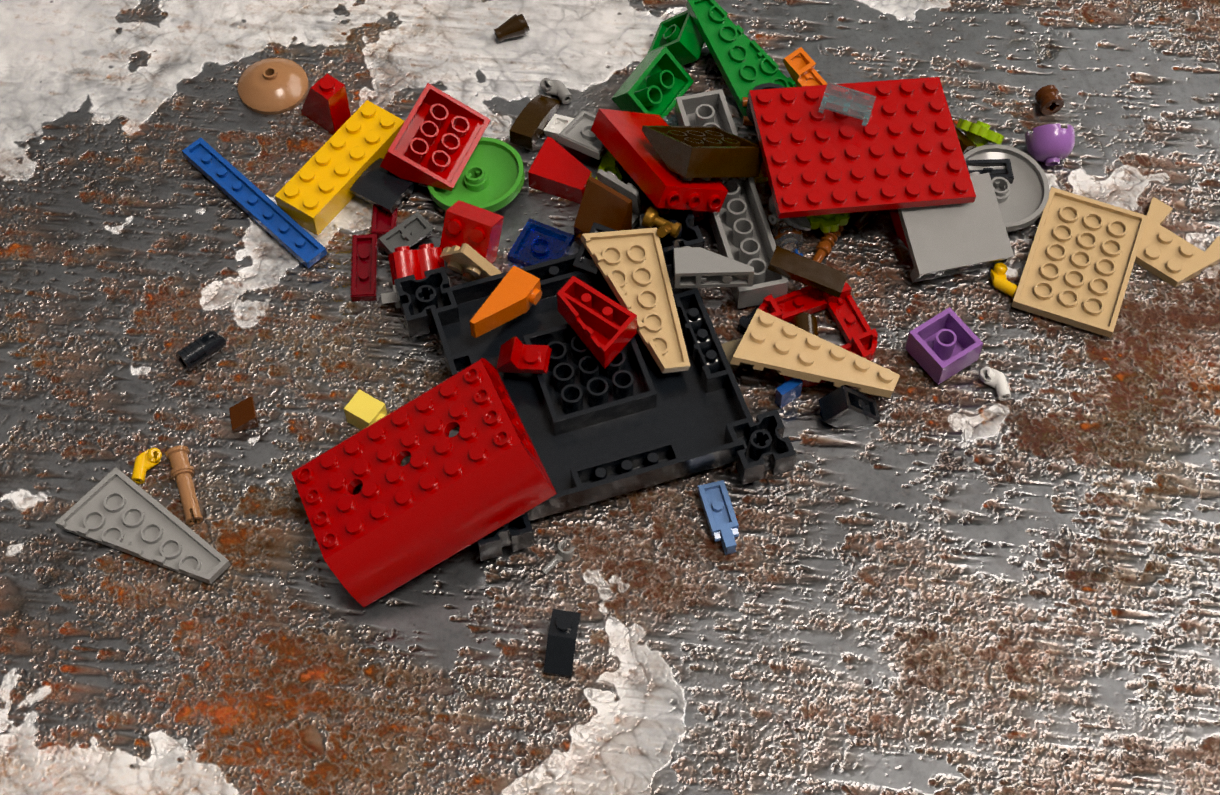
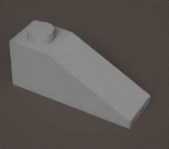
M684 246L674 248L673 269L675 288L753 286L754 267L701 247Z

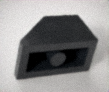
M842 385L819 399L821 418L824 423L836 428H853L875 425L881 422L875 399Z
M553 609L547 637L544 664L545 675L572 679L582 627L581 613Z

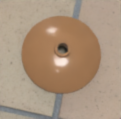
M266 58L250 65L242 73L237 88L240 100L248 109L259 114L276 115L290 111L298 106L307 95L309 83L306 72L296 62L285 58Z

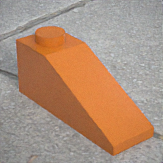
M513 265L470 320L471 336L477 338L526 313L533 304L536 305L542 296L540 279Z

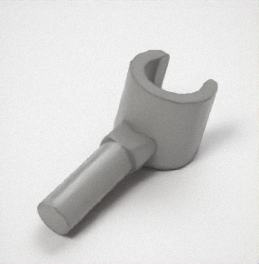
M567 540L560 541L557 554L541 569L544 575L561 561L567 562L572 559L574 547L570 551H564L567 546Z

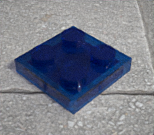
M529 218L507 255L508 261L522 267H527L564 257L574 242V235Z

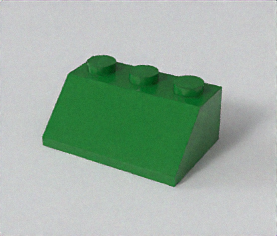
M664 46L649 52L611 99L621 111L660 115L664 120L674 108L676 97L683 96L694 80L667 47Z

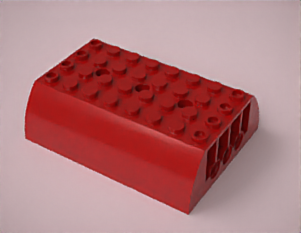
M481 358L291 472L325 562L344 588L363 607L373 603L557 494L498 371L485 358ZM460 427L457 435L449 437V433L453 428ZM411 455L410 462L407 465L401 466L403 458ZM359 484H363L361 491L353 495L354 488Z

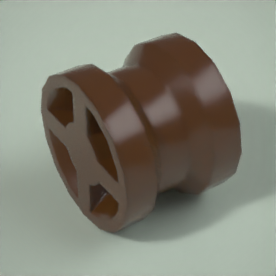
M1055 85L1044 86L1035 94V100L1038 104H1041L1040 110L1044 115L1054 114L1064 106V101L1061 96H1058L1059 91Z

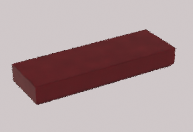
M377 234L352 235L351 301H377L378 236Z

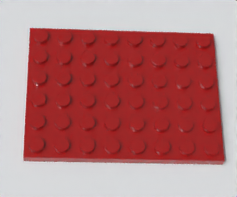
M939 77L749 90L748 99L778 219L973 203L976 199L974 187Z

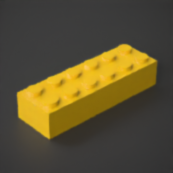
M366 100L275 195L277 205L300 226L318 236L353 199L355 195L352 194L350 189L362 173L379 158L384 159L405 121Z

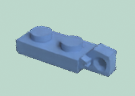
M724 480L697 486L706 520L715 542L721 541L725 555L736 553L735 547L737 544L734 537H739V524Z

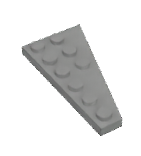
M117 467L55 522L56 526L60 529L208 584H212L231 566L227 558Z

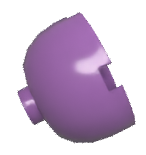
M1047 124L1032 128V134L1029 135L1028 131L1025 133L1028 153L1033 159L1045 163L1046 166L1059 165L1060 160L1067 158L1074 148V127L1067 124L1068 129L1061 128V124Z

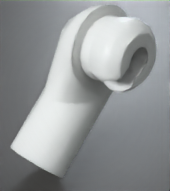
M987 366L983 367L979 372L981 381L996 389L1000 401L1010 399L1011 393L1005 375L996 369Z

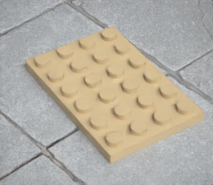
M1051 187L1048 202L1039 222L1011 307L1111 338L1148 216Z

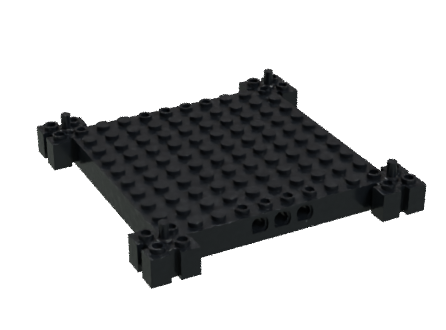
M669 209L668 214L661 215L660 211L657 210L659 217L674 224L676 222L682 224L676 238L670 236L671 233L663 238H659L690 362L688 371L662 373L638 332L604 369L558 311L557 292L572 276L577 277L620 304L600 271L597 275L573 267L577 253L520 268L540 279L542 296L536 305L533 304L526 313L477 338L471 336L470 320L508 272L450 287L444 267L425 271V278L416 280L414 274L394 280L401 311L404 314L410 338L430 333L429 326H434L450 377L481 358H485L496 369L501 345L513 337H517L523 344L548 345L552 349L547 374L498 373L557 494L476 541L475 544L481 561L501 556L502 547L511 545L513 552L534 546L533 529L530 521L732 462H736L735 467L743 485L763 479L764 471L769 469L773 476L794 470L796 452L789 436L783 438L785 427L777 409L757 415L756 423H754L698 288H675L674 248L684 246L704 248L705 241L698 225L694 226V215L691 210ZM645 213L640 214V229L646 228L642 226Z

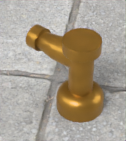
M652 207L647 210L642 221V226L646 228L658 227L657 235L661 238L671 233L670 236L676 238L682 227V224L678 222L674 224L659 217L658 211Z

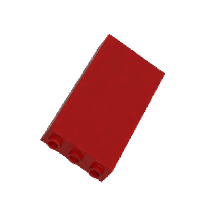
M598 109L591 131L657 208L720 212L728 193L723 184L716 177L712 178L711 181L694 178L693 181L679 179V174L667 168L642 132V126H669L660 115Z

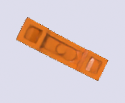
M802 47L783 59V63L792 79L796 82L797 87L828 85L814 69L816 66L814 60Z

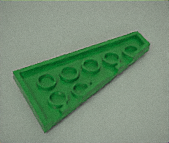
M687 0L686 7L743 116H747V107H742V97H748L749 90H752L754 87L765 83L779 84L785 88L796 87V82L791 77L787 78L778 69L779 65L754 40L751 41L744 34V30L739 24L736 26L727 17L728 13L715 0Z

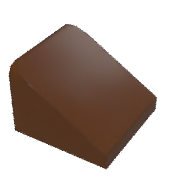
M253 396L229 408L233 432L259 427Z

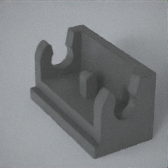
M417 211L379 238L378 251L382 255L385 253L390 255L395 252L394 248L401 246L412 247L423 238H429L434 229Z

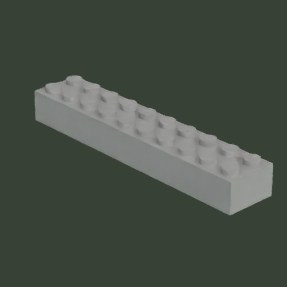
M722 89L676 97L675 118L678 126H716L738 136ZM730 177L728 181L718 179L728 190L720 212L706 211L719 254L754 267L753 286L730 287L737 309L760 305L763 303V299L772 294L773 298L787 294L788 278L767 269L776 249V244L753 177H748V180H740L734 177Z

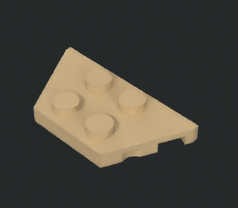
M463 243L461 248L457 245L446 247L440 255L448 263L447 267L463 275L462 279L466 282L502 273L466 243Z

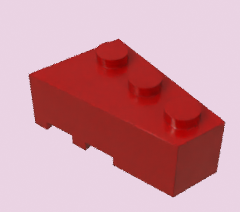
M572 276L557 292L559 313L605 369L637 333V315L575 276Z

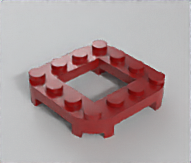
M846 282L839 298L808 286L777 298H773L772 294L763 299V303L758 308L786 322H791L799 313L813 314L827 308L847 344L840 347L869 361L874 360L878 339L876 329L871 330L851 296L852 288ZM781 375L786 381H789L793 378ZM801 379V381L803 382L802 387H811L820 384L817 382Z

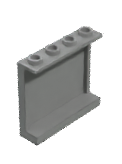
M970 173L976 194V199L973 203L897 209L914 266L910 273L912 283L991 268L998 262L1006 265L1014 257L989 173Z

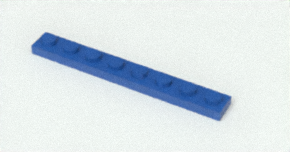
M201 137L182 150L183 156L304 266L310 268L327 255L326 248Z

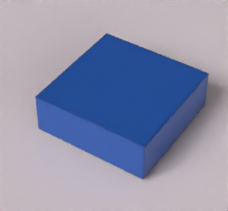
M792 378L777 387L775 404L780 409L801 396L803 385L801 379Z

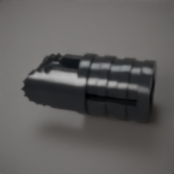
M209 331L175 354L184 369L190 372L193 368H196L199 364H202L205 360H208L211 356L222 350L226 346V340L222 336H218L215 331Z

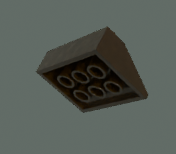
M642 126V132L670 171L679 174V179L693 181L694 178L711 181L712 178L716 177L720 180L728 181L730 177L740 180H748V177H759L763 161L760 145L716 126Z

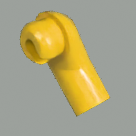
M998 262L990 271L992 284L997 290L1013 298L1018 286L1007 280L1005 273L1008 268L1005 264Z
M158 448L146 450L136 457L131 480L136 484H143L146 471L161 461L162 453Z

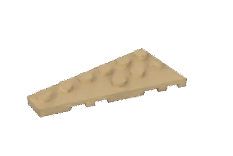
M657 228L582 234L581 241L621 306L637 315V332L662 373L688 371L690 362L660 238L657 235Z

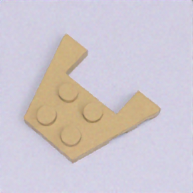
M1153 197L1148 208V219L1134 263L1175 288L1199 275L1202 270L1219 264L1220 236L1212 242L1205 252L1161 226L1171 214L1173 208Z

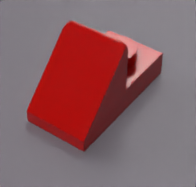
M513 337L501 345L496 370L506 373L547 374L552 349L548 345L523 344L517 337Z

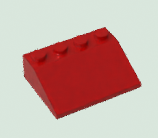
M427 83L388 149L380 167L401 179L452 191L491 119Z

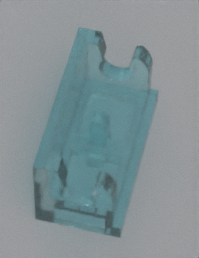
M828 82L818 112L823 113L824 109L863 120L862 125L867 126L876 96Z

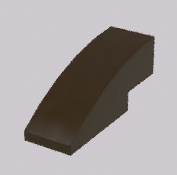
M540 94L534 97L522 110L509 130L510 143L533 150L538 139L543 138V130L554 114L557 113L561 101Z

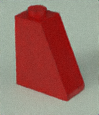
M327 73L310 88L301 113L334 135L351 117L345 85Z
M548 136L528 171L530 188L581 204L587 181L592 176V172L553 138Z

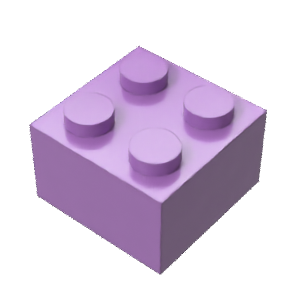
M949 307L910 331L905 349L939 385L977 361L983 342Z

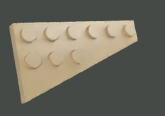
M760 309L756 310L730 364L738 366L740 362L751 364L753 369L763 371L764 367L777 370L779 375L820 383L821 380L833 382L835 387H841L842 385L857 387L859 392L886 398L891 397L900 377L899 374Z

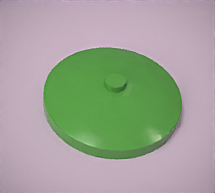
M481 137L452 191L427 185L430 196L445 211L460 200L495 212L513 201L521 191L525 180L523 161L519 153L508 143L494 138Z

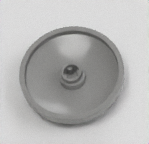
M999 144L982 145L964 154L965 161L1010 159L1014 176L1013 183L1010 184L1003 177H995L991 180L1007 232L1023 229L1040 217L1048 202L1049 183L1044 170L1031 156L1014 147ZM968 165L969 170H983V168L1006 169L1005 166L980 167Z

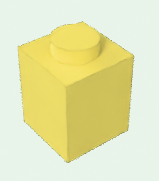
M360 389L344 408L347 422L360 430L387 415L385 403Z

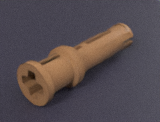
M184 445L174 446L165 452V456L171 464L170 476L177 483L185 522L187 525L193 526L195 525L193 515L197 524L203 521L192 480L195 470L189 462V448Z

